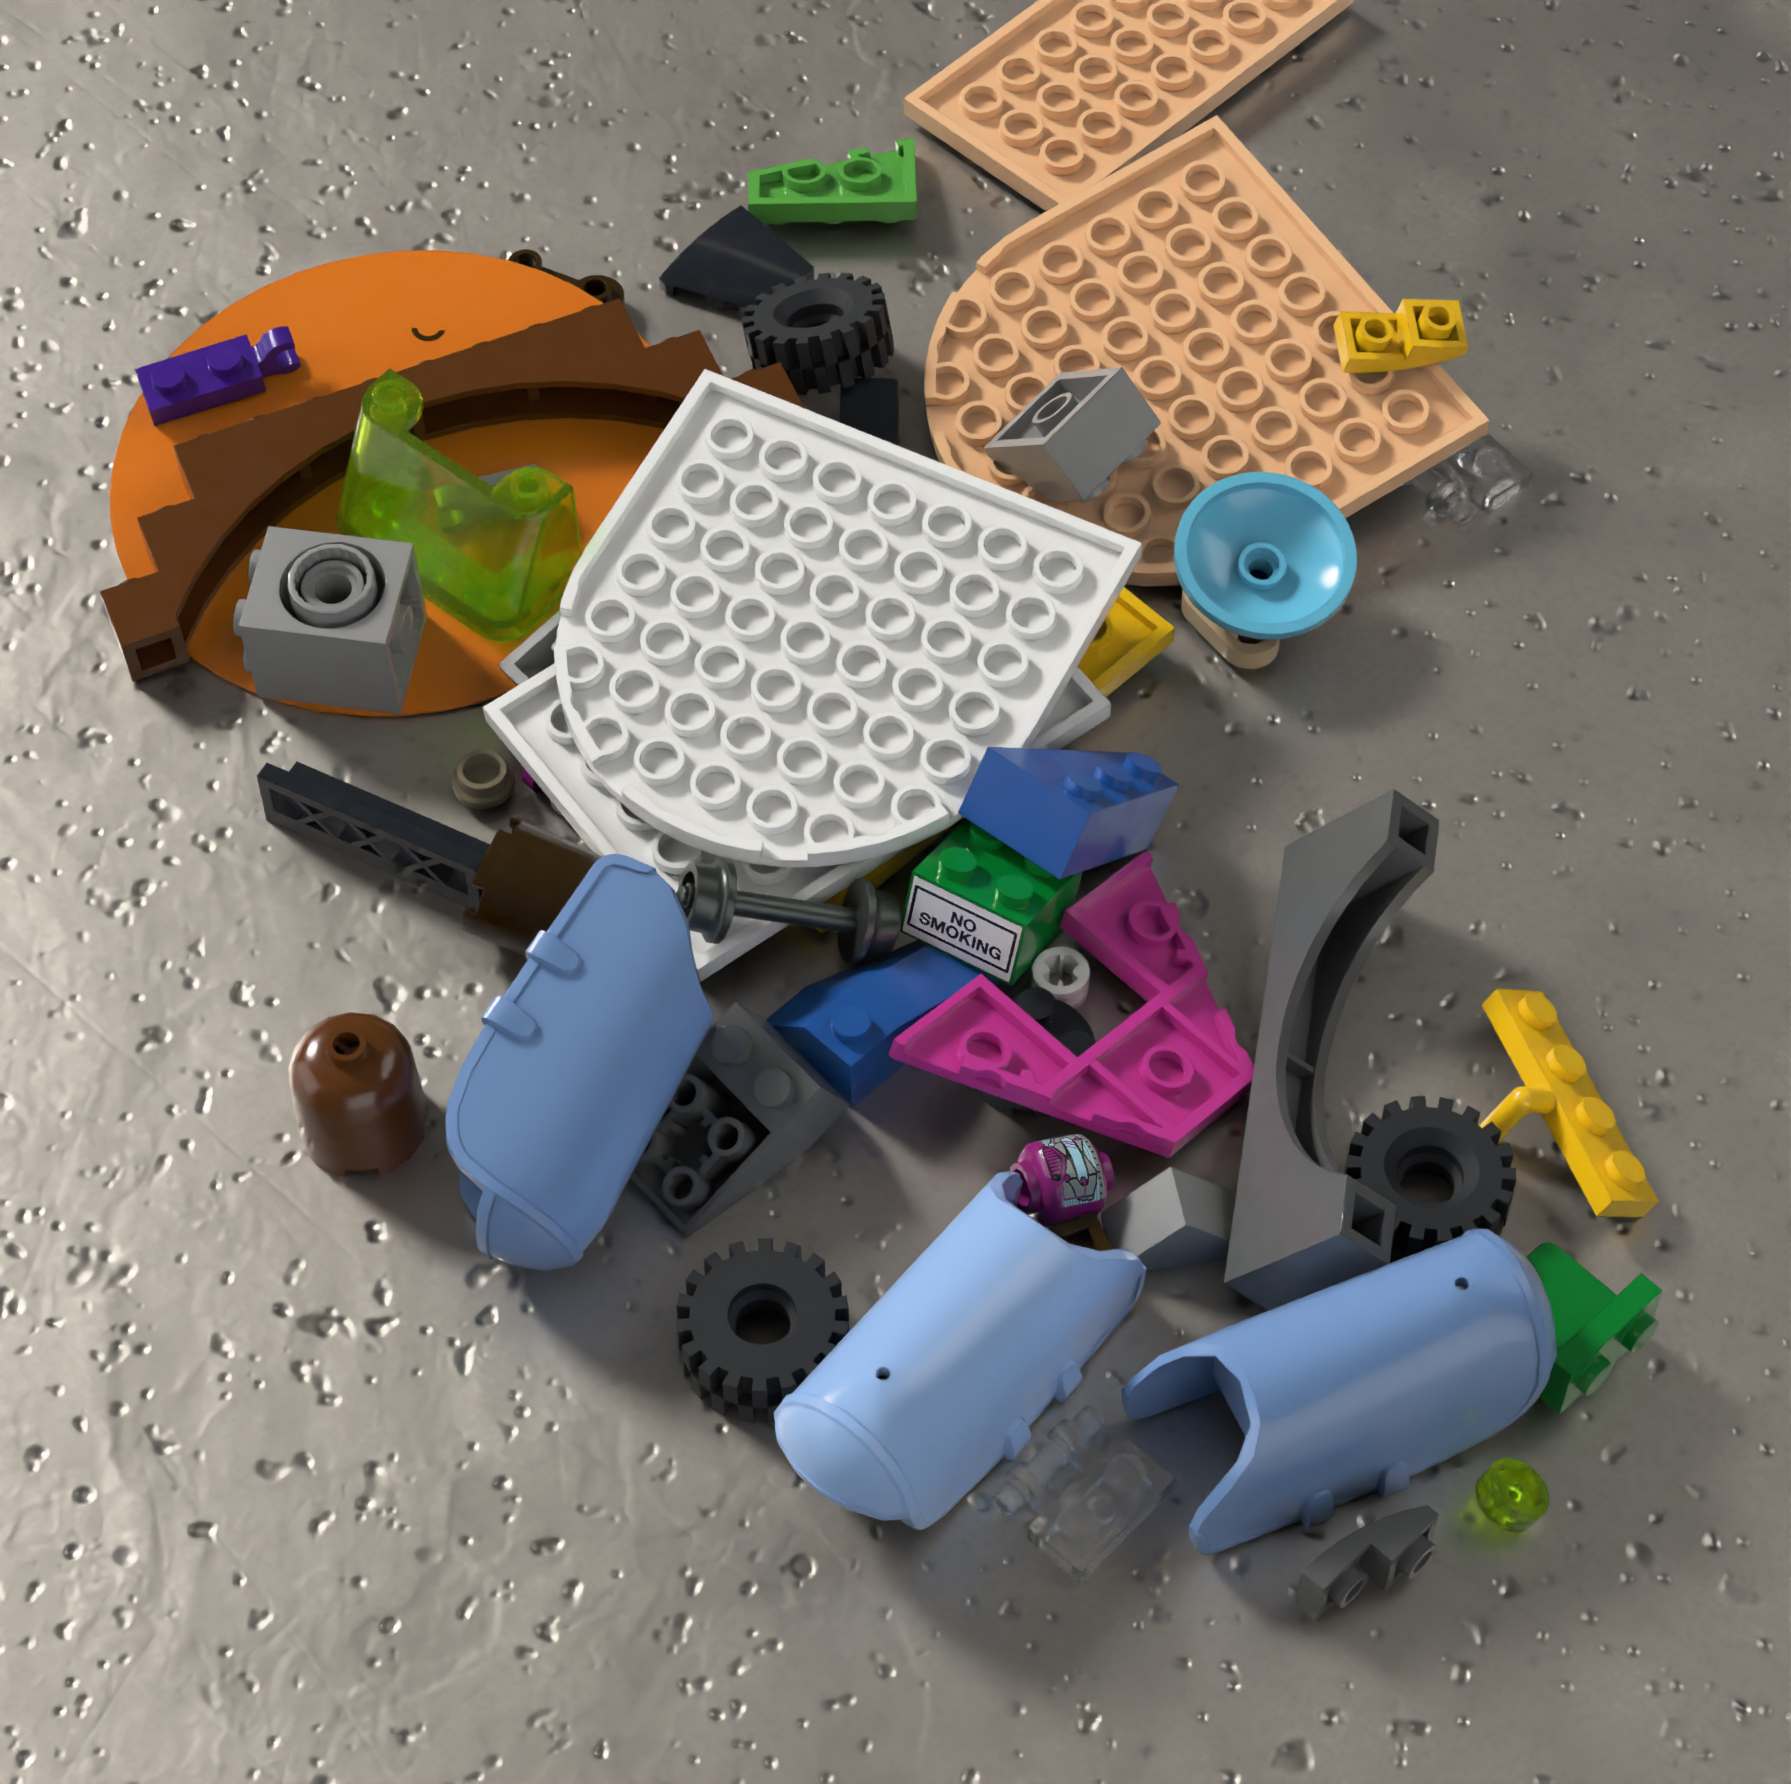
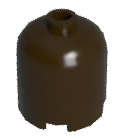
M512 815L509 827L512 828V834L501 829L498 830L474 876L472 885L482 889L483 892L476 912L468 908L464 909L462 930L477 938L526 956L525 951L540 930L548 931L593 864L601 856L524 818Z

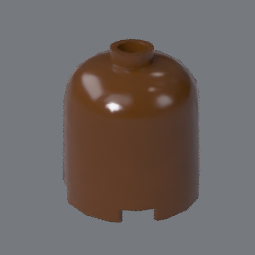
M355 1012L327 1017L305 1032L294 1047L288 1077L300 1143L307 1155L317 1166L337 1176L345 1177L348 1175L347 1170L362 1172L377 1168L379 1174L388 1173L409 1160L425 1138L424 1125L428 1110L412 1048L403 1034L394 1024L374 1014Z

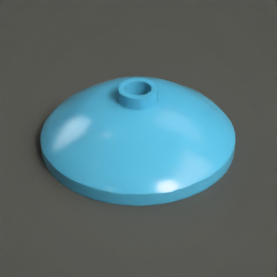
M1271 472L1241 473L1219 480L1207 487L1185 510L1177 528L1173 555L1176 574L1182 589L1192 604L1205 617L1218 626L1241 636L1255 639L1275 640L1291 638L1321 626L1345 602L1357 568V551L1354 536L1347 520L1338 507L1326 495L1310 484L1287 475ZM1250 571H1263L1267 574L1268 579H1256L1251 576Z

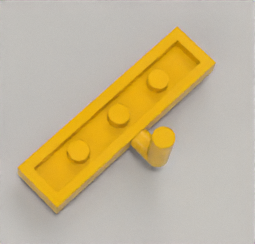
M1496 988L1481 1005L1525 1086L1515 1088L1479 1126L1484 1128L1492 1121L1501 1131L1500 1143L1528 1113L1541 1114L1596 1216L1644 1217L1659 1200L1646 1179L1643 1165L1632 1154L1617 1127L1613 1111L1602 1100L1587 1073L1584 1059L1573 1048L1558 1021L1555 1007L1542 991Z

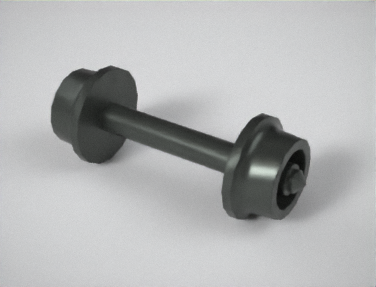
M718 857L712 864L689 863L682 873L676 892L689 922L690 931L701 933L706 943L719 944L725 938L733 916L838 931V947L844 963L859 964L865 957L887 958L895 946L900 928V906L896 895L874 889L871 881L867 879H855L844 896L842 906L738 891L735 864L730 858Z

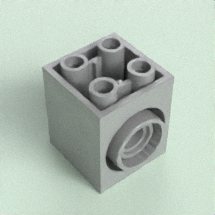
M268 526L262 549H255L251 554L248 569L250 589L247 599L238 600L233 619L234 633L236 636H241L244 645V669L252 674L257 696L401 715L427 619L413 543Z

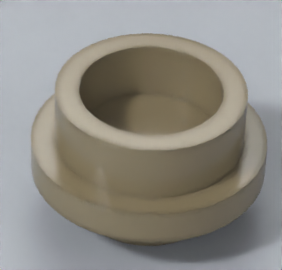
M477 749L465 754L458 762L452 774V787L457 799L464 805L476 809H488L502 804L510 797L515 786L514 772L511 765L499 753L489 749Z

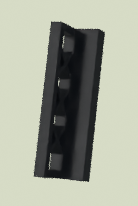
M297 761L289 772L266 763L258 773L257 780L266 821L475 912L477 911L483 890L473 886L472 882L490 844Z

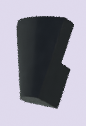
M740 205L710 226L679 254L659 277V288L664 293L674 296L678 288L707 296L708 307L724 312L738 311L745 314L744 310L748 305H756L755 298L762 293L772 295V287L783 283L788 287L795 284V278L806 276L807 281L814 280V266Z

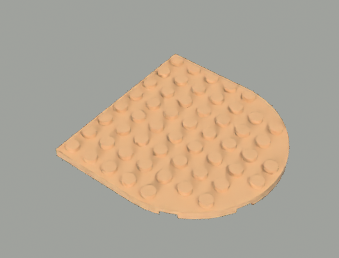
M1217 115L1028 221L984 253L976 262L974 273L965 281L957 293L953 291L945 303L929 342L925 364V405L929 433L939 462L1141 542V558L1127 580L1126 585H1180L1173 555L1177 528L1190 503L1203 490L1219 480L1249 472H1271L1287 475L1308 483L1321 491L1347 518L1487 435L1489 419L1439 363L1387 372L1343 373L1333 326L1339 312H1393ZM1122 367L1161 421V424L1146 438L1148 441L1146 449L1133 460L1120 464L1107 477L1109 480L1107 488L1094 499L1083 503L1080 501H1051L991 459L983 449L1062 372Z

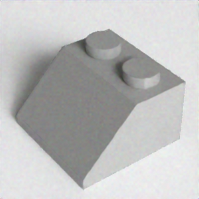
M1122 367L1062 372L983 449L991 459L1051 501H1080L1083 503L1094 499L1109 485L1107 477L1120 464L1133 460L1146 449L1148 445L1146 438L1161 424V421Z

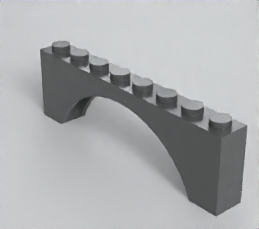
M1395 789L1288 844L1284 849L1224 1277L1225 1285L1267 1310H1272L1390 1264L1396 1205L1349 1175L1342 1174L1327 1139L1324 1121V1087L1329 1052L1336 1026L1358 973L1382 932L1399 909L1434 872L1440 820Z

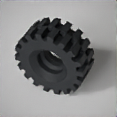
M820 273L817 279L807 281L806 276L795 278L794 285L788 287L783 283L772 287V295L760 294L755 298L756 305H748L744 310L745 317H742V326L752 369H761L781 362L797 395H807L809 389H818V394L831 392L830 387L841 384L843 389L855 385L854 379L857 377L867 380L875 375L874 367L884 368L889 363L888 356H893L895 350L885 294L878 283L872 284L871 279L865 276H861L855 281L853 273H841L838 278H831V273Z
M1413 1096L1410 1098L1407 1110H1402L1398 1101L1395 1100L1384 1105L1382 1119L1371 1113L1363 1121L1361 1133L1355 1132L1350 1142L1344 1174L1349 1175L1396 1205L1390 1263L1461 1237L1466 1231L1476 1228L1489 1229L1494 1234L1501 1236L1503 1226L1506 1225L1516 1184V1168H1511L1514 1154L1509 1143L1498 1146L1501 1131L1492 1121L1484 1128L1478 1126L1481 1112L1469 1105L1463 1115L1452 1111L1454 1100L1440 1097L1438 1107L1433 1108L1426 1107L1425 1096ZM1411 1174H1432L1445 1180L1452 1187L1453 1196L1450 1200L1442 1203L1420 1202L1404 1192L1401 1187V1181L1404 1177Z
M758 1238V1251L746 1252L744 1242H736L729 1245L730 1258L723 1261L715 1251L704 1259L705 1276L693 1269L685 1280L687 1295L679 1293L676 1305L677 1340L683 1374L685 1378L691 1376L692 1390L701 1400L711 1392L712 1409L724 1416L730 1406L734 1405L738 1407L739 1421L754 1423L755 1411H768L769 1423H775L773 1413L785 1396L792 1394L849 1332V1306L847 1295L842 1296V1282L835 1271L826 1276L825 1261L817 1254L813 1253L804 1262L800 1245L787 1241L784 1252L773 1251V1239ZM770 1310L787 1317L790 1323V1330L784 1338L777 1342L753 1344L738 1336L736 1325L739 1319L751 1312Z

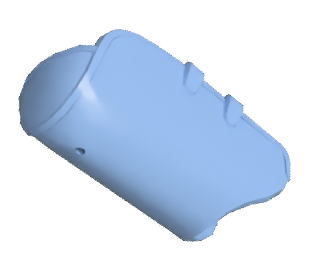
M1012 1171L997 1173L792 1394L785 1396L773 1413L777 1443L795 1472L818 1494L842 1508L882 1521L901 1519L903 1523L918 1530L928 1528L947 1514L1003 1457L1014 1461L1031 1441L1032 1434L1029 1427L1055 1398L1059 1402H1065L1076 1390L1083 1378L1080 1372L1082 1366L1136 1304L1144 1285L1147 1267L1130 1250L1111 1249L1097 1251L1069 1244L1017 1208L1023 1185L1019 1173ZM879 1376H887V1377H888V1378L885 1379V1380H880V1379H878Z

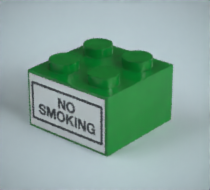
M965 818L912 871L900 932L1012 986L1035 961L1038 955L1062 932L1063 929L1059 927L1065 911L1075 904L1083 872L1058 879Z

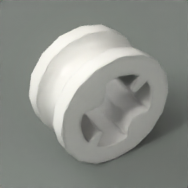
M1060 946L1051 947L1041 952L1035 959L1032 967L1033 978L1031 988L1039 987L1046 989L1052 993L1056 1000L1063 1001L1074 1009L1078 1008L1086 1000L1089 992L1090 968L1083 954L1075 949ZM1059 973V978L1061 979L1063 974L1067 973L1072 976V984L1063 986L1062 980H1059L1057 986L1049 983V975Z

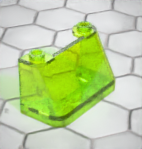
M389 368L369 386L362 397L336 516L340 534L413 543L424 598L484 638L495 642L515 640L525 634L562 598L571 573L582 555L573 486L550 471L540 467L516 469L505 476L495 487L481 480L410 433L409 430L422 416V397L419 389L412 382Z

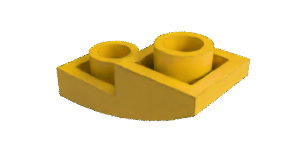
M1403 299L1396 313L1340 311L1333 325L1343 373L1387 372L1422 367L1464 356L1469 349L1459 300Z

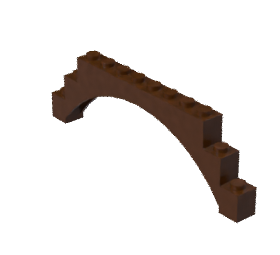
M618 298L600 305L586 307L579 312L546 323L534 324L525 330L491 341L477 343L470 348L434 360L423 361L416 366L386 376L368 379L361 384L325 396L311 398L304 403L268 415L256 416L247 422L210 434H202L192 440L174 445L183 483L190 500L176 505L164 506L155 512L137 517L146 550L155 573L141 578L128 579L117 586L100 591L113 633L132 682L191 662L187 646L204 611L229 574L257 542L266 535L268 526L275 527L293 510L320 491L373 461L429 439L475 427L521 420L560 418L614 420L665 429L704 369L723 376L701 331L697 330L679 337H671L663 340L661 343L645 348L621 299ZM781 362L761 369H751L740 376L731 378L734 381L804 408Z

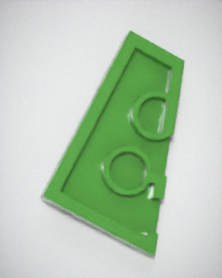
M914 137L896 140L895 150L870 155L868 147L848 150L847 160L826 165L810 158L748 171V211L760 222L772 225H782L788 222L838 224L844 221L895 223L898 221L917 220Z

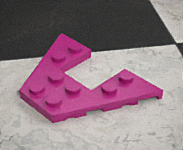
M1147 850L1068 908L1059 926L1147 1001L1139 1010L1077 1057L984 975L980 974L894 1038L888 1054L894 1060L1170 1158L1251 1091L1254 1070L1247 1051L1240 1047L1236 1041V1028L1226 1008L1219 1010L1208 988L1206 980L1209 972L1193 939L1180 928L1179 919L1181 915L1175 902L1167 903L1151 869L1154 859Z

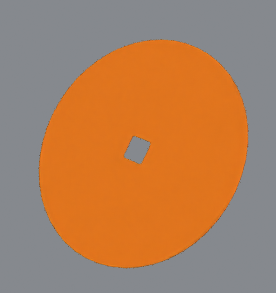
M418 250L366 254L325 263L275 281L231 304L199 327L175 349L169 358L247 334L252 347L259 342L260 338L267 331L276 327L288 326L301 367L290 373L264 377L263 381L266 388L264 392L156 426L153 424L143 392L141 393L120 437L113 461L109 490L110 522L116 552L127 580L155 573L146 550L137 517L155 512L164 506L176 505L190 500L183 483L174 445L192 440L202 434H210L247 422L256 416L268 415L304 403L314 397L325 396L361 384L368 379L386 376L416 366L423 361L434 360L470 348L480 342L491 341L525 330L534 324L546 323L579 312L586 307L603 304V302L575 285L553 275L509 260L473 253ZM412 328H417L418 332L424 336L435 335L439 330H444L445 332L436 340L423 341L414 336ZM639 335L644 347H649L650 345ZM578 418L521 420L475 427L412 445L418 446L422 450L438 480V484L432 488L393 503H385L365 465L320 491L293 510L275 527L413 543L427 619L401 715L279 699L271 700L321 713L358 717H402L443 712L479 704L500 697L517 687L501 671L498 664L560 610L562 596L574 567L586 546L664 431V428L614 420ZM532 464L537 466L544 489L546 508L488 521L485 516L477 518L473 523L464 528L446 530L440 507H442L437 488L452 482H463L468 485L478 483L477 477ZM265 536L257 542L229 574L204 611L187 646L189 657L217 676L254 694H257L252 674L245 671L243 665V641L241 636H236L234 633L233 619L238 600H246L250 589L248 569L251 554L255 549H262Z

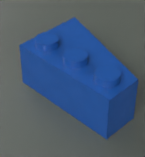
M987 747L958 813L1058 879H1063L1148 849L1179 784L1162 774L1161 765L1154 759L1136 752Z

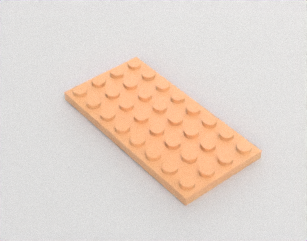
M1038 0L904 98V115L1034 204L1048 211L1179 137L1349 7L1354 0Z

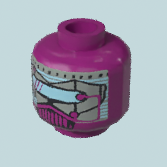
M1082 1134L1031 1142L1019 1154L1018 1162L1013 1163L1010 1171L1019 1173L1023 1181L1017 1208L1044 1227H1054L1094 1212L1097 1216L1105 1205L1107 1192L1111 1191L1114 1186V1172L1109 1157L1104 1152H1098L1094 1144Z

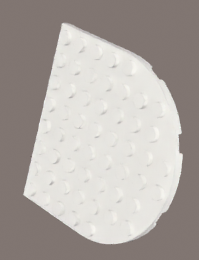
M704 369L586 546L565 588L560 604L561 616L557 629L556 645H554L556 681L565 720L577 748L590 769L608 791L642 820L686 845L716 856L746 863L778 867H821L848 864L883 856L919 843L945 830L963 818L958 811L987 747H1031L1140 560L1142 543Z

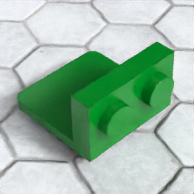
M1545 1242L1538 1245L1526 1258L1535 1268L1549 1297L1555 1325L1557 1356L1547 1385L1539 1395V1398L1560 1415L1582 1393L1586 1396L1594 1393L1608 1378L1613 1370L1614 1363L1628 1350L1631 1353L1637 1352L1652 1337L1659 1325V1321L1654 1318L1663 1290L1640 1273L1616 1295L1556 1244Z

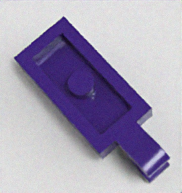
M281 326L267 331L260 338L259 342L252 347L247 334L136 368L135 371L153 424L156 426L266 391L263 381L264 377L290 373L300 368L301 365L294 349L295 344L288 326Z

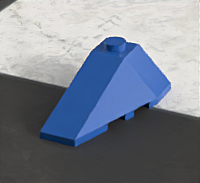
M916 940L892 950L887 958L870 959L806 986L766 1020L850 1104L848 1107L853 1109L905 1064L892 1059L888 1055L894 1038L980 974L984 975L996 987L1002 981Z

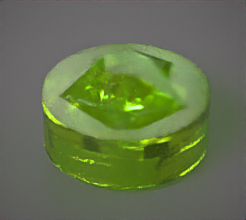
M1501 1458L1495 1461L1476 1482L1475 1494L1481 1510L1491 1522L1504 1530L1511 1532L1528 1530L1546 1513L1549 1507V1492L1544 1480L1535 1469L1521 1460Z

